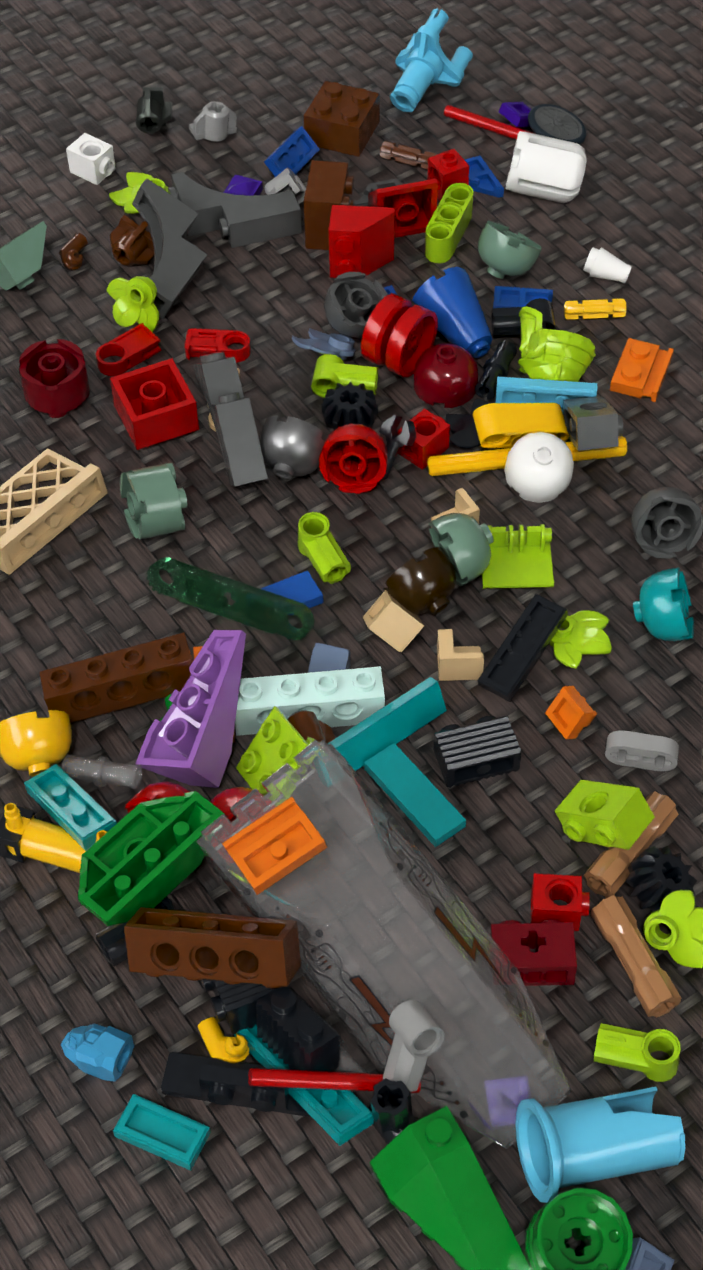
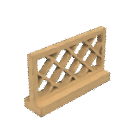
M47 448L0 486V504L8 503L7 509L0 510V520L7 519L6 525L0 526L1 571L8 575L13 573L108 493L99 467L91 463L83 467ZM49 462L57 465V469L40 471ZM73 477L67 483L62 484L63 478ZM56 479V485L39 487V482ZM32 483V489L15 491L23 484ZM50 496L44 502L38 504V498ZM31 499V505L14 508L16 501ZM24 517L17 524H13L14 518Z

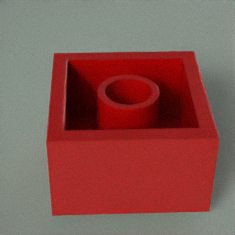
M173 358L110 378L114 407L136 450L199 430L196 401Z

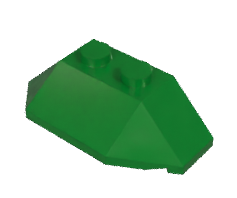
M197 791L184 793V796L164 797L139 803L82 854L78 901L107 926L128 922L140 907H156L200 866L225 819V813Z

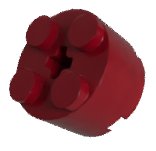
M57 339L58 343L47 344L46 340L36 342L24 350L19 360V373L26 402L33 409L48 413L52 418L65 416L68 411L77 408L90 395L87 369L82 350L76 344L63 339Z

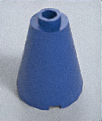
M461 267L447 268L443 270L446 274L438 280L435 276H432L418 288L412 301L415 305L423 306L436 313L438 318L437 331L451 344L462 346L474 358L482 357L490 350L493 338L470 276Z

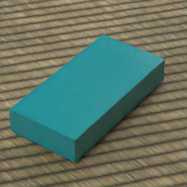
M136 1094L132 1095L113 1130L114 1137L190 1171L211 1133L210 1127Z

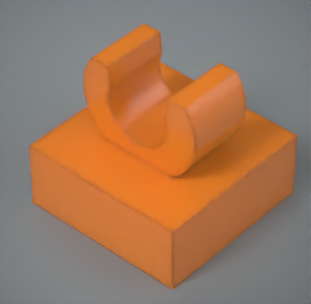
M563 686L545 714L567 740L577 738L582 729L591 724L597 712L593 711L586 702V699L580 695L574 686Z

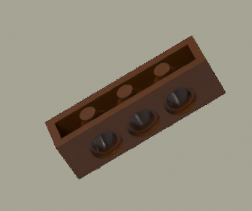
M184 632L40 671L44 700L48 710L66 712L69 715L70 723L164 698L172 694L175 689L179 692L182 690L191 676L189 667L193 659Z
M140 907L124 926L129 972L146 973L151 977L170 975L184 977L192 981L211 979L221 980L227 984L253 983L263 984L267 988H279L282 986L287 987L301 967L296 920Z

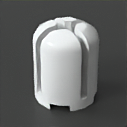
M519 131L505 189L563 204L570 202L579 194L587 162L585 149L578 143Z

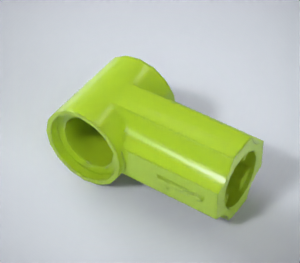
M324 354L316 361L311 388L316 395L325 398L327 389H335L337 383L346 386L351 381L354 386L364 383L366 390H373L374 395H376L379 367L344 364L343 360L338 356Z
M318 512L306 513L299 519L297 547L299 552L309 558L323 582L334 584L342 581L344 576L350 573L351 564L329 531L330 523L328 518Z
M601 1023L596 1040L594 1062L640 1071L653 1081L665 1082L672 1079L677 1073L681 1052L680 1042L672 1032L665 1029H656L646 1033ZM655 1051H663L670 1058L657 1060L650 1054Z

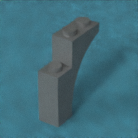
M184 172L171 174L172 187L168 188V193L198 213L188 236L220 230L221 236H227L231 248L302 233L301 209L292 190L269 195H234L204 187L190 179Z
M146 178L141 184L132 205L137 209L144 221L148 223L147 227L152 237L155 260L150 279L157 288L154 304L159 311V317L164 319L198 273L207 254L196 245L184 239L195 222L198 213Z
M224 352L200 356L201 363L193 364L195 376L202 388L214 422L229 484L239 486L268 479L250 399L243 395L235 357H225Z

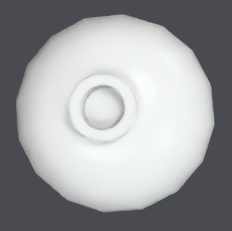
M545 432L528 433L518 439L508 452L504 468L506 481L510 488L512 486L515 491L520 493L519 496L524 500L536 503L552 501L566 490L571 482L574 469L572 452L566 443L554 434Z

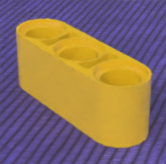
M491 403L478 407L472 414L480 444L484 448H512L518 439L528 433L535 432L554 434L564 442L569 438L563 413L558 403Z

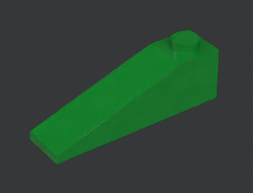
M448 1106L408 1125L370 1161V1166L390 1203L401 1213H406L421 1227L422 1233L431 1241L435 1240L449 1253L462 1270H531L469 1142Z

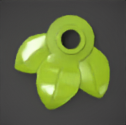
M127 172L126 179L129 187L111 192L109 197L116 205L124 206L125 213L134 214L139 212L132 203L146 178L162 187L166 192H168V187L162 180L153 178L149 174Z
M136 276L130 280L121 277L112 280L106 291L116 300L112 311L116 323L122 327L132 326L136 322L138 324L143 323L153 332L159 322V311L154 304L157 295V288L154 282L144 276Z
M590 610L578 611L571 616H567L549 643L553 647L555 658L560 663L576 669L580 665L582 654L600 655L611 653L610 639L603 630L609 623V619L599 612Z
M691 890L673 891L663 899L660 910L652 912L645 920L643 927L645 938L655 949L667 950L677 964L691 968H703V907H695V897ZM659 924H666L671 929V933H663L659 928Z

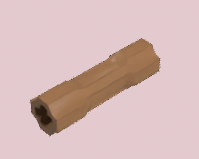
M654 791L646 797L645 800L655 818L629 850L610 847L602 852L585 872L584 877L586 878L587 886L596 894L603 895L606 898L615 895L629 877L628 867L631 865V862L645 851L655 839L659 838L679 815L676 810V804L667 795H661Z
M613 895L603 899L597 906L592 908L591 916L603 938L611 944L632 981L633 991L647 1016H655L657 1018L669 1013L681 1002V996L667 972L660 968L638 930L637 920L623 896L616 897Z

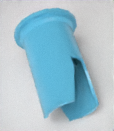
M657 1087L542 1107L534 1098L523 1099L517 1107L515 1124L517 1147L526 1181L533 1195L540 1202L548 1203L558 1195L559 1188L678 1165L681 1160H684L686 1149L681 1117L652 1113L653 1098L657 1092Z

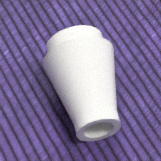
M592 247L583 271L590 273L589 277L619 281L625 284L632 266L626 264L602 247L600 250Z

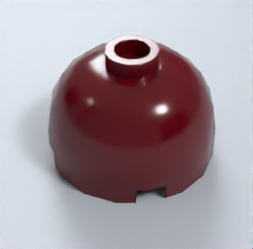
M451 343L437 344L425 350L417 360L414 369V390L417 396L426 404L434 406V402L445 403L444 408H454L464 405L473 399L476 394L475 386L478 383V367L470 352L462 346Z

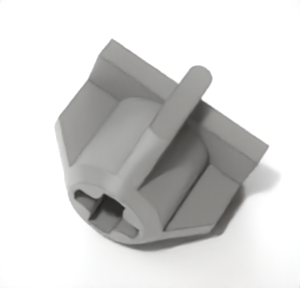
M210 102L203 107V111L196 117L194 123L189 124V130L196 140L222 141L228 134L237 133V115L221 102Z
M288 167L266 183L264 190L267 195L292 190L300 205L304 202L306 187L298 175H295Z

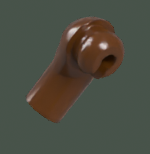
M76 233L59 250L62 263L67 269L77 270L82 266L83 255H80L79 252L88 243L83 234Z

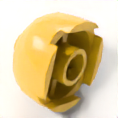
M48 710L50 718H37L35 711L16 715L1 721V758L7 765L16 770L28 771L31 777L60 763L68 754L72 742V729L69 715L66 712Z

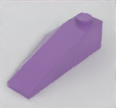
M213 630L190 665L191 676L180 692L175 689L168 700L172 702V705L161 722L155 719L148 729L135 763L137 766L190 786L219 788L232 752L246 633L242 630Z

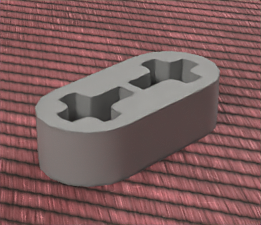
M620 730L610 733L607 737L605 757L614 764L654 771H670L676 768L678 764L679 745L671 738Z

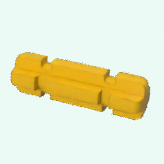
M623 298L612 299V302H608V299L582 300V303L579 304L578 300L566 301L564 303V317L566 320H578V316H582V319L608 318V315H612V318H623L626 316L627 311L626 301Z

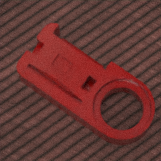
M191 328L188 329L185 340L186 359L190 360L191 357L224 352L225 357H235L236 363L242 362L251 354L250 338L245 332L237 330ZM234 343L244 345L243 348L238 350L228 348L229 345Z

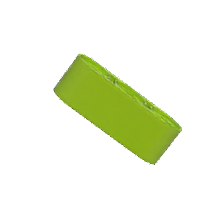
M454 183L446 189L426 227L425 256L433 263H445L452 258L472 219L474 191L472 187L465 183Z

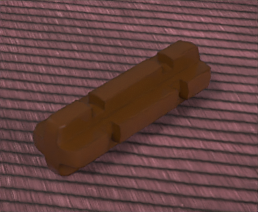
M384 141L380 147V157L382 159L391 161L392 158H395V162L414 167L421 165V168L428 170V158L436 155L429 151L422 153L421 149L401 144L397 147L396 143Z

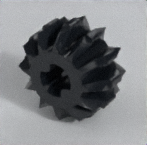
M351 381L346 386L337 383L335 389H327L321 404L326 427L333 428L334 430L348 424H363L372 428L376 415H378V404H376L373 390H366L364 383L358 386H354Z
M653 846L646 849L628 867L630 874L625 882L634 888L630 897H638L641 900V910L651 908L652 912L660 910L663 899L673 891L691 890L695 895L693 887L697 880L689 875L692 865H685L681 861V853L672 855L668 846L659 849Z

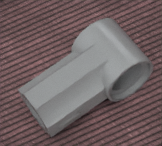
M407 1000L398 1005L389 1017V1025L395 1036L383 1079L387 1078L395 1082L402 1081L408 1090L413 1092L417 1091L421 1082L428 1056H431L441 1047L445 1034L421 1002L418 1000Z

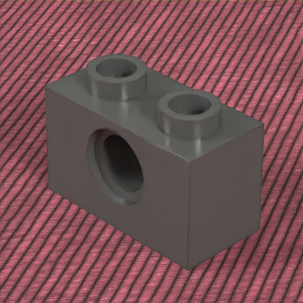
M603 396L563 400L564 420L569 439L578 451L619 447L618 435H623V419Z

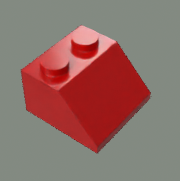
M436 179L376 189L368 194V207L395 208V238L425 233L426 227L437 208L438 182Z
M332 205L329 223L330 278H337L338 275L346 272H361L367 276L394 260L395 208Z

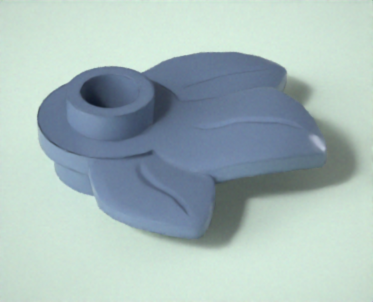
M309 328L308 334L310 339H301L293 335L291 338L294 344L300 348L311 349L320 354L336 355L342 360L354 356L356 351L353 347L355 341L342 334L331 333L329 335Z

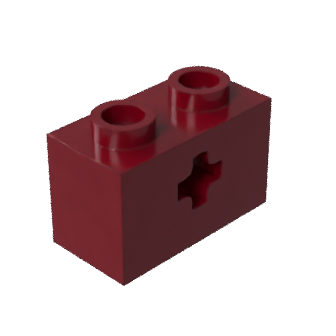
M549 919L540 923H520L515 920H507L500 924H491V962L499 974L502 963L501 977L507 986L574 985L577 959L573 922ZM511 962V963H510V967H509L508 977H507L508 963ZM491 967L492 986H502L497 979L503 986H506L495 971L494 976L493 968ZM512 967L516 969V974L511 972Z

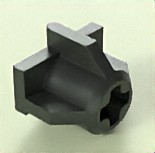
M143 87V96L137 102L136 126L140 131L148 135H154L172 119V102H164L163 87Z

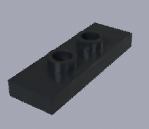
M535 594L477 680L479 686L511 702L568 616L567 609Z

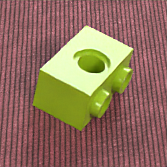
M580 780L555 810L557 817L563 825L564 833L571 840L627 850L632 847L655 818L639 788L588 780Z

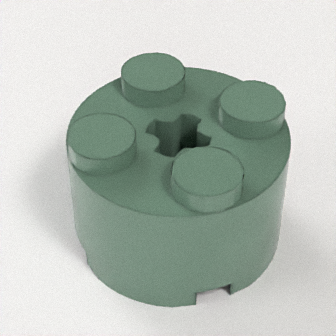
M171 462L134 469L121 474V498H126L128 509H124L129 529L136 539H147L185 530L182 509L187 508V497L182 487L177 488L176 473Z

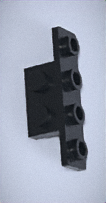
M171 1052L168 1056L161 1085L164 1095L209 1101L219 1105L254 1108L264 1112L274 1111L311 1117L289 1094V1088L249 1086V1069H265L263 1065L243 1062L229 1063L217 1058Z

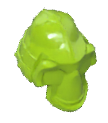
M528 306L522 307L519 312L521 323V344L519 348L521 359L518 360L519 370L527 374L530 379L579 382L581 376L584 375L596 356L595 345L592 341L580 334L564 330L542 329V313Z

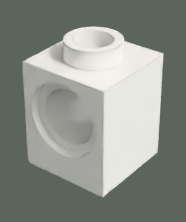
M84 133L66 148L70 173L98 185L116 169L113 145L87 133Z

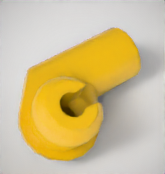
M215 1017L207 1018L198 1024V1030L211 1058L221 1059L229 1063H239L244 1061L249 1055L250 1049L247 1039L240 1034H236V1037L224 1036Z

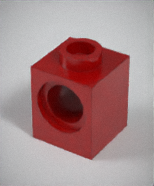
M455 149L428 158V180H437V198L439 201H441L446 189L454 183L469 185V165Z
M425 408L410 420L413 421L416 430V439L413 446L404 445L398 451L399 455L422 470L427 467V461L430 456L441 455L449 448L450 424L446 423L442 417L434 415ZM402 427L398 430V435L401 434Z
M534 873L531 890L530 923H540L544 920L555 919L561 922H573L574 931H579L581 916L589 915L590 904L589 892H582V876ZM554 900H563V901L567 902L568 904H567V905H557V904H555V903L552 902V901H554Z

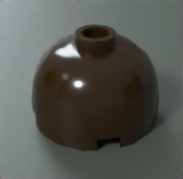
M433 547L423 551L427 558L418 562L414 558L410 559L397 569L385 583L388 587L383 588V590L388 591L395 600L413 614L422 615L430 611L432 615H436L450 604L448 597L454 591L456 574L452 562L441 547Z

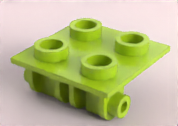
M540 524V526H527V530L524 531L523 525H519V531H513V525H509L508 531H506V527H492L488 525L494 542L489 544L491 558L489 565L482 573L483 588L554 587L550 542H552L551 528H545L544 524Z
M274 706L248 749L242 755L236 769L252 789L263 794L277 807L292 797L297 787L301 785L302 779L298 775L305 777L308 774V770L305 767L310 768L315 759L319 757L320 751L318 749L321 744L311 737H308L305 741L283 713Z

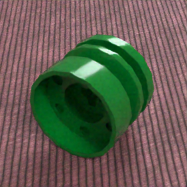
M575 1188L558 1194L533 1215L526 1230L525 1253L531 1270H625L632 1254L633 1232L626 1213L613 1198L596 1189ZM572 1234L574 1240H582L583 1248L576 1251V1255L573 1248H566L565 1240L570 1238Z

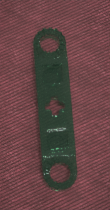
M164 557L158 559L149 567L146 573L148 574L149 586L152 585V590L158 591V594L168 595L176 598L179 602L271 634L277 633L286 636L287 639L291 638L296 641L305 637L314 626L313 613L303 603L172 558ZM164 568L165 571L168 570V573H172L170 574V576H173L171 584L165 583L161 579L159 569ZM227 592L231 593V599L236 601L232 605H229L228 598L224 597ZM289 613L298 614L297 617H301L300 620L303 621L302 628H295L289 623Z

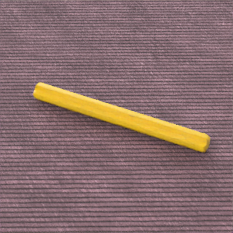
M618 436L619 447L578 451L572 442H565L572 452L573 461L618 457L626 455L627 441L623 436ZM511 448L430 456L427 461L428 472L431 476L504 469L507 455Z

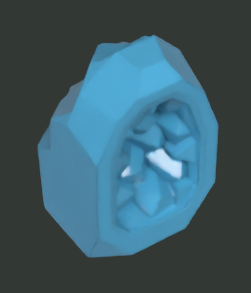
M94 1023L72 1029L66 1034L61 1047L65 1056L82 1072L102 1080L115 1082L122 1075L131 1057L134 1043L132 1035L111 1026L104 1027Z

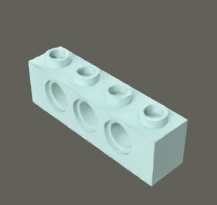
M381 666L240 679L235 719L236 736L257 734L274 706L287 719L295 712L306 710L314 712L318 720L330 727L357 725L385 707Z

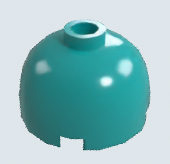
M678 567L654 573L645 580L640 588V600L633 602L637 623L644 622L647 631L652 636L664 641H681L694 637L693 617L686 619L689 617V606H692L683 571H680Z

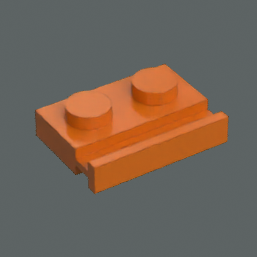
M628 338L612 377L610 391L640 399L643 395L651 397V401L656 402L670 366L674 349L669 348L666 351L659 349L660 345Z
M290 797L222 843L257 895L328 848L325 840L303 810L297 805L293 797Z

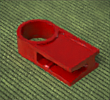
M143 323L137 325L97 349L96 360L99 371L107 376L123 374L160 352L161 348L158 346L160 339ZM110 356L122 357V359L116 362L103 361Z

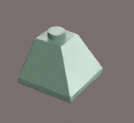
M44 221L0 248V287L7 291L14 286L21 290L35 280L32 274L40 270L42 265L47 229Z

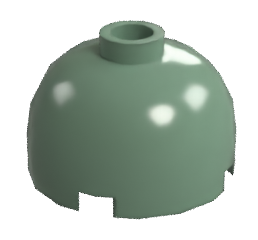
M487 221L478 241L479 255L482 261L489 266L487 272L500 279H503L505 274L514 277L523 275L533 267L542 251V247L532 239L519 232L518 234L511 232L509 227L494 221Z
M450 513L429 522L428 525L432 527L429 529V534L434 547H441L449 557L455 568L457 585L462 586L474 580L485 571L491 558L489 544L494 542L492 533L485 523L479 525L473 517L464 513Z

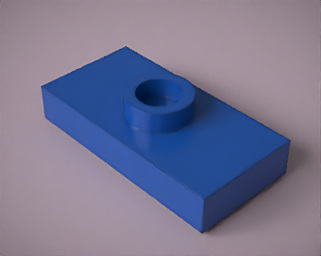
M301 126L264 163L275 177L288 167L296 175L320 149L303 126Z

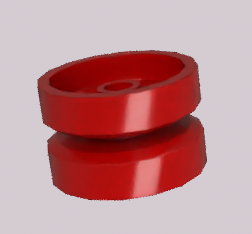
M391 293L385 296L372 311L364 328L361 340V354L363 358L376 365H386L389 371L402 377H410L414 374L415 364L421 354L433 346L438 329L436 313L417 304L413 306L410 300Z

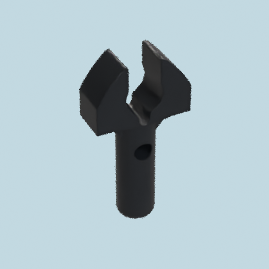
M394 415L382 423L379 433L385 435L387 441L388 462L386 474L382 477L384 480L389 476L399 448L404 445L413 446L416 439L413 421L405 420L401 434H397V427L401 422L402 416Z

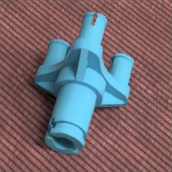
M439 9L432 10L425 25L421 26L417 33L412 35L407 47L400 51L395 60L397 67L404 73L391 93L390 100L397 109L403 112L414 111L430 84L439 83L452 87L459 86L464 78V70L473 58L471 50L464 46H459L456 49L451 61L442 51L439 43V34L449 19L447 13L442 9L437 17Z

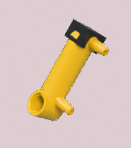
M14 803L5 805V812L0 820V856L24 863L26 857L80 873L81 857L86 851L61 826L36 819L33 810L16 806ZM101 830L97 832L96 842L102 836H104L107 833V831Z

